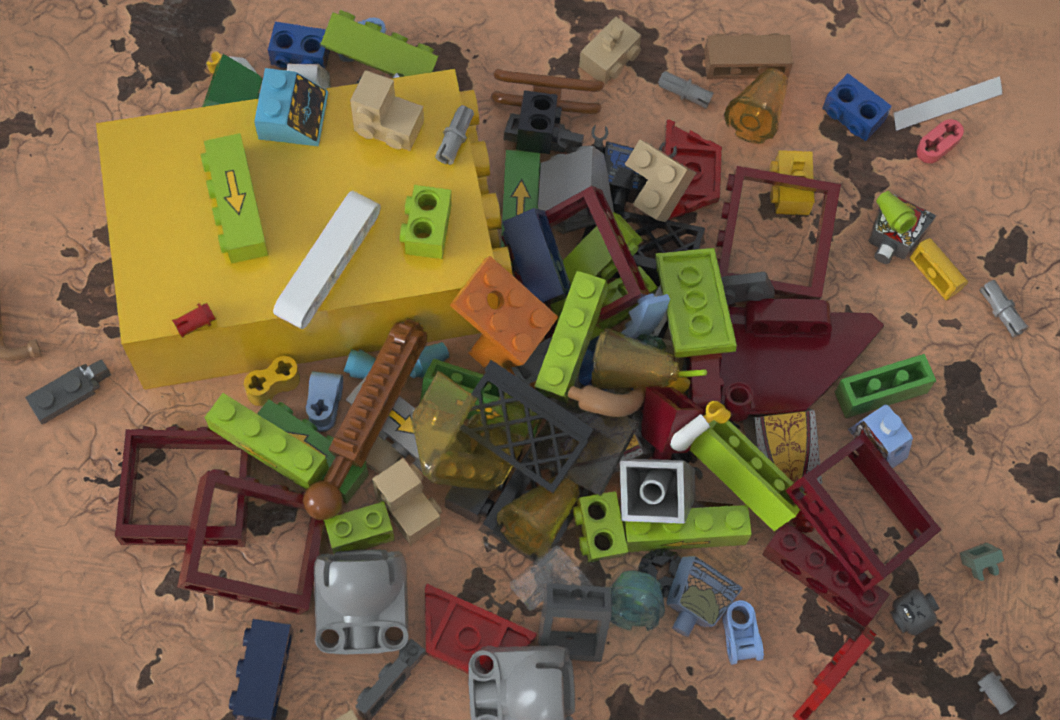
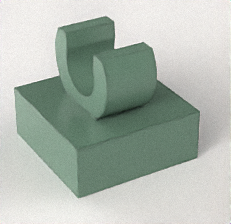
M986 542L960 552L962 564L972 569V575L977 580L984 581L983 570L987 567L989 573L994 576L999 575L997 564L1004 561L1001 549Z

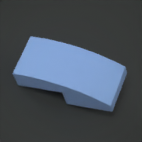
M648 294L637 301L639 305L629 311L632 320L625 324V330L616 335L621 346L628 345L632 341L635 343L637 339L644 340L655 330L667 310L670 301L668 294L657 297L654 294Z

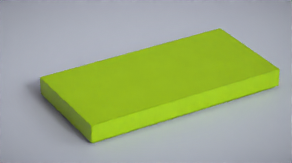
M715 248L657 253L655 261L662 295L668 294L670 298L666 315L675 358L736 352L737 344Z

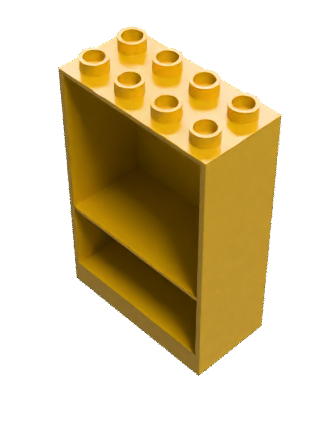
M455 69L391 78L394 80L396 97L423 106L424 123L411 151L403 148H392L383 141L375 138H364L354 131L350 99L358 84L325 88L328 91V99L319 147L259 140L254 122L259 99L96 123L121 344L144 390L264 370L280 356H289L296 361V364L349 356L351 349L358 352L361 349L366 353L379 351L382 349L393 325L397 322L403 323L407 319L420 323V326L424 328L423 331L427 332V342L481 334L479 330L453 309L450 304L486 257L491 256L511 275L512 267L507 246L500 247L497 230L501 229L500 209L496 193L489 194L487 176H490V164L485 141H478L476 125H479V111L474 89L459 91ZM461 105H464L474 112L465 133L467 139L459 147L454 163L449 165L447 161V164H444L435 157L444 139L443 131L446 127L450 126L456 110ZM241 133L268 256L231 264L228 252H221L218 235L224 233L222 225L216 226L212 208L218 205L216 198L210 199L206 181L211 180L212 177L210 171L204 172L200 154L206 153L204 141ZM414 185L451 190L452 205L443 259L405 254V243L400 242L402 223L407 224L409 215L405 214L406 198L413 195ZM355 191L379 203L381 209L375 223L309 324L304 329H300L274 315L273 310L279 296L348 193ZM431 205L423 206L421 209L432 210L434 207ZM419 233L416 235V237L418 238H427L430 236L427 233ZM489 293L487 296L489 307L496 310L499 306V298L494 293ZM198 303L201 305L207 303L216 320L211 322V326L206 324L182 338L172 320L196 309Z

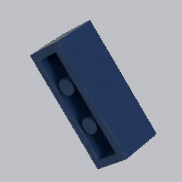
M533 208L503 221L505 229L503 237L506 244L512 249L514 255L513 266L516 273L521 276L524 287L546 306L567 298L571 284L545 210Z
M253 619L251 628L246 627L243 637V646L247 647L244 659H239L236 669V678H240L237 691H232L229 701V710H233L232 715L236 720H276L294 633L290 624Z

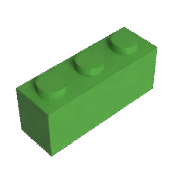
M925 354L841 379L835 390V395L845 418H849L881 408L885 404L891 405L927 394L936 382V378Z

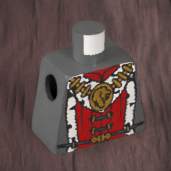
M896 196L912 208L917 217L916 224L910 230L899 234L890 228L882 211L878 208L869 237L870 244L878 247L874 254L875 259L883 264H889L893 256L906 259L927 233L936 215Z

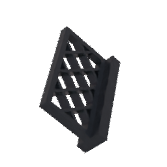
M614 209V213L621 215L627 223L638 224L640 229L635 230V232L639 236L645 234L649 239L650 243L639 247L633 258L637 267L640 266L657 287L660 286L656 261L653 258L645 257L644 253L652 249H656L658 253H666L661 245L672 240L678 246V249L671 252L697 250L701 247L705 235L704 227L670 220L662 222L650 216ZM596 224L585 228L581 241L597 226ZM660 228L665 229L668 234L656 239L651 231ZM689 234L696 236V240L684 245L679 237ZM618 270L612 277L620 278Z
M490 360L484 369L486 371L451 424L555 494L588 443L593 441L598 432ZM490 381L499 388L501 400L484 404L482 392ZM504 392H506L513 398L505 399ZM478 399L479 405L473 406ZM518 401L524 404L526 418L509 421L506 404ZM502 405L504 422L488 425L485 408ZM529 408L538 415L531 416ZM480 410L482 427L470 429L462 423L470 411ZM539 419L549 421L552 435L535 438L532 421ZM527 422L530 439L513 443L510 425ZM555 426L564 432L556 434ZM506 427L508 444L499 446L492 444L489 430ZM484 431L485 438H483L476 432ZM571 436L579 442L572 454L560 456L557 438ZM553 440L556 457L539 460L536 443ZM531 444L534 461L521 464L516 460L514 447ZM509 448L510 455L502 451V449ZM568 459L562 468L561 460ZM557 461L559 474L550 484L542 478L540 464ZM535 466L536 473L527 467Z
M545 423L536 438L552 435L550 425ZM553 440L536 443L539 460L545 459V457L546 459L551 458L550 449L553 446ZM531 446L521 460V464L534 461ZM567 460L561 461V462H562V466L565 465V463L567 462ZM550 462L540 466V470L549 469L552 482L556 478L554 468L557 467V462ZM535 466L527 467L536 473ZM516 468L493 505L489 515L478 530L488 537L492 535L543 568L574 517L573 507L577 506L579 498L587 496L594 482L585 485L582 491L578 482L574 480L561 483L559 488L575 486L576 501L563 505L558 488L555 492L558 506L542 509L539 493L549 490L544 487L537 488L536 481ZM529 483H531L532 489L526 490ZM533 494L537 510L522 513L519 499L521 496ZM515 508L517 515L510 516L511 512ZM571 508L566 516L564 509ZM559 510L562 520L561 526L548 530L544 513ZM539 515L542 531L527 534L523 518ZM518 519L522 536L510 538L500 530L505 522ZM556 533L552 541H550L549 534ZM544 536L547 549L542 557L531 551L528 539ZM522 540H523L524 546H523L522 544L518 543L517 541H522Z

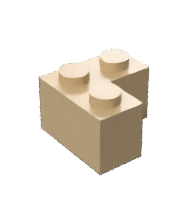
M365 70L350 99L354 131L364 138H375L383 141L392 148H403L411 151L424 123L423 106L396 97L394 80Z
M642 140L638 141L625 163L626 166L648 179L633 205L654 219L666 222L696 172Z
M402 458L374 477L372 481L375 498L378 502L384 501L388 516L411 546L441 525L439 514L442 511L432 497L427 499L422 492L424 489L421 483L423 476L414 464L409 466L405 459Z

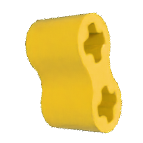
M280 356L267 369L255 370L246 375L243 385L248 400L253 405L264 406L268 399L272 401L276 394L294 390L300 383L296 361L289 356ZM286 371L289 375L285 376L282 372ZM260 386L262 390L258 391L255 387Z

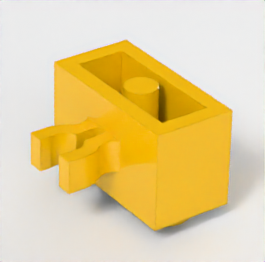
M778 150L775 161L770 163V172L814 179L813 152ZM777 185L771 187L770 201L775 203V214L810 215L815 202L814 192Z

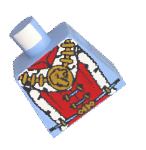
M886 404L848 429L854 438L864 432L892 468L908 458L913 437L902 423L901 418Z

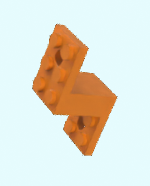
M491 256L483 260L450 304L453 309L482 333L468 354L484 368L492 360L514 376L512 367L526 363L539 343L544 341V336L558 319V316ZM489 293H494L499 298V306L496 310L489 307L487 303ZM536 381L529 384L535 390Z

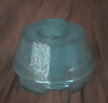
M625 571L619 574L610 586L612 605L610 622L630 631L632 625L646 626L647 631L653 630L658 626L660 619L665 613L660 582L653 576L640 571Z

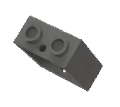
M546 583L538 631V646L557 645L567 648L570 652V660L602 662L612 614L611 588ZM553 617L598 620L596 634L551 631Z

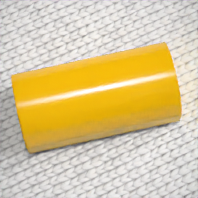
M931 238L919 243L910 256L911 261L946 301L968 284V280Z

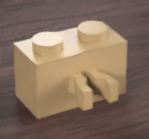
M615 17L580 52L579 67L596 80H601L605 85L611 78L616 79L620 75L624 65L629 60L632 62L637 58L641 51V34L618 17Z

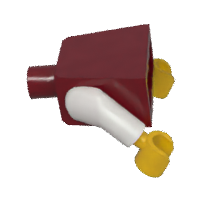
M686 377L666 378V387H646L641 435L654 446L652 460H671L672 453H687L691 448L692 442L710 427L709 423L713 420L719 424L726 423L731 413L720 402L711 401L706 407V414L702 416L703 409L682 394L689 388L690 380Z

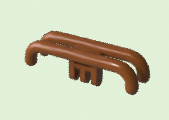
M500 68L496 69L493 73L494 78L499 81L534 85V92L557 94V106L562 107L563 112L597 114L602 109L601 104L598 102L583 103L560 100L562 89L599 92L604 89V83L601 80L592 81L512 72ZM494 91L491 94V99L498 104L522 107L523 96Z

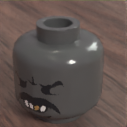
M913 589L893 601V610L890 614L903 634L908 632L910 635L915 636L937 623L935 611L940 608L931 593L924 595L919 589Z

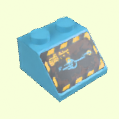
M265 68L254 120L258 139L319 147L328 91L295 71Z

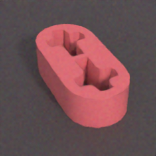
M946 119L926 134L917 146L916 153L918 158L925 163H935L958 145L963 136L964 129L961 123L953 119ZM953 131L955 133L945 139L943 138L945 132ZM934 144L937 145L935 151L931 150L928 152L925 149L926 147H932Z

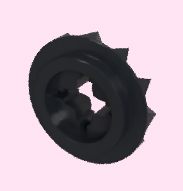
M664 547L657 550L652 549L642 557L638 566V579L641 586L648 593L656 597H668L681 560L678 553L667 550ZM667 563H670L668 573L671 577L663 576L662 579L656 582L658 571L655 567L662 568Z

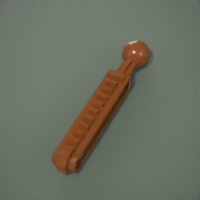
M407 319L403 323H395L391 328L381 351L328 449L335 457L324 480L311 484L304 493V507L312 518L328 520L335 517L341 510L343 498L340 487L352 464L362 468L419 356L427 344V332L423 331L424 328L420 326L419 322Z

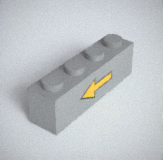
M366 377L346 398L351 406ZM400 396L378 435L384 441L389 437L394 442L392 447L404 458L408 454L415 459L413 464L423 474L427 476L431 472L438 479L463 452L454 439Z

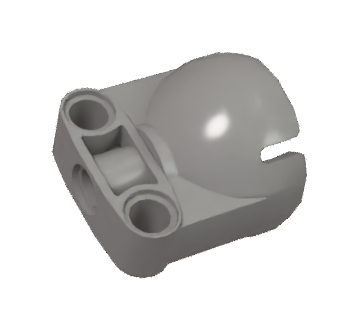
M379 549L338 551L334 556L333 554H321L316 557L314 564L315 642L319 650L329 654L348 655L397 651L405 647L409 637L407 563L403 553L399 551L388 553L386 550ZM390 627H398L403 631V636L399 640L393 641L388 639L385 632ZM327 629H333L338 633L339 639L334 643H327L322 638V632Z
M557 645L497 648L485 646L472 655L469 663L471 720H573V717L569 715L575 712V682L573 664L569 659V649ZM481 655L491 657L494 663L492 670H486L480 665Z

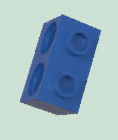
M275 21L268 46L270 64L283 69H287L288 64H319L326 70L330 50L320 46L326 29Z
M847 73L827 94L822 109L826 111L829 117L845 125L853 135L867 141L887 119L892 105Z

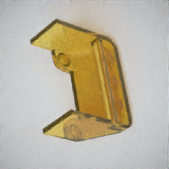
M442 372L436 373L422 401L415 408L412 415V427L422 473L435 484L495 490L505 481L513 466L459 430L476 398ZM504 392L505 399L513 398L512 396ZM519 401L506 404L509 421L526 418L524 404ZM502 405L494 406L491 413L486 412L488 425L504 422ZM529 408L531 416L538 415ZM481 413L472 416L467 427L470 429L482 427ZM539 420L532 421L533 430ZM527 422L510 425L513 443L529 439ZM506 427L489 430L492 444L495 446L508 444ZM484 431L476 432L480 436L485 438ZM525 445L514 447L516 460ZM509 448L502 449V451L510 455Z

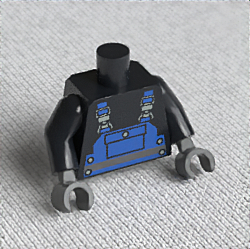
M595 125L591 130V135L595 139L594 144L591 146H594L605 155L613 209L624 211L627 202L634 204L648 179L625 165L634 148L606 141V145H603V140L608 137V129L605 126V135L602 138H598L594 134ZM663 142L660 145L659 150L664 152V147L666 146L667 142ZM677 146L674 147L673 153L669 155L673 158L677 155Z

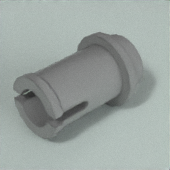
M992 671L978 681L980 685L979 690L987 694L1001 715L1013 708L1017 702L1000 682L1001 676H996Z

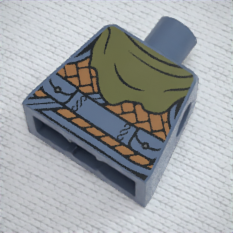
M696 556L682 557L666 600V604L679 613L672 629L683 636L689 637L695 624L701 627H713L743 587Z

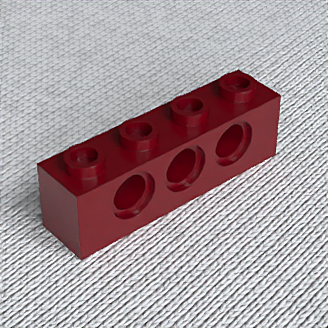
M788 522L778 529L762 553L764 557L863 627H866L873 620L890 595L878 585H874L864 592L835 555Z

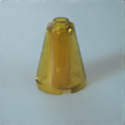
M777 69L765 70L728 103L724 112L725 123L728 127L731 125L736 130L735 135L738 138L755 144H762L765 140L774 138L779 128L788 87V79L785 74Z
M604 328V332L601 331L594 353L593 362H596L598 373L592 372V386L598 389L670 386L672 380L677 381L680 363L675 362V355L613 329Z
M557 475L547 481L552 484ZM567 475L555 494L539 485L505 505L497 513L498 525L503 522L506 528L503 534L506 539L522 553L530 556L534 552L538 553L537 557H542L549 551L579 497L578 484L571 476Z

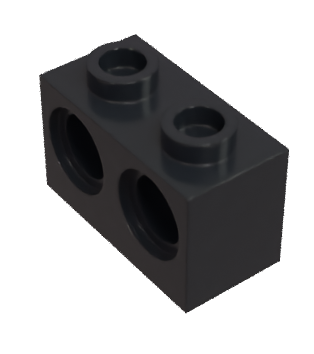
M524 90L516 150L550 154L551 143H557L559 126H554V123L560 124L562 107L557 106V94Z

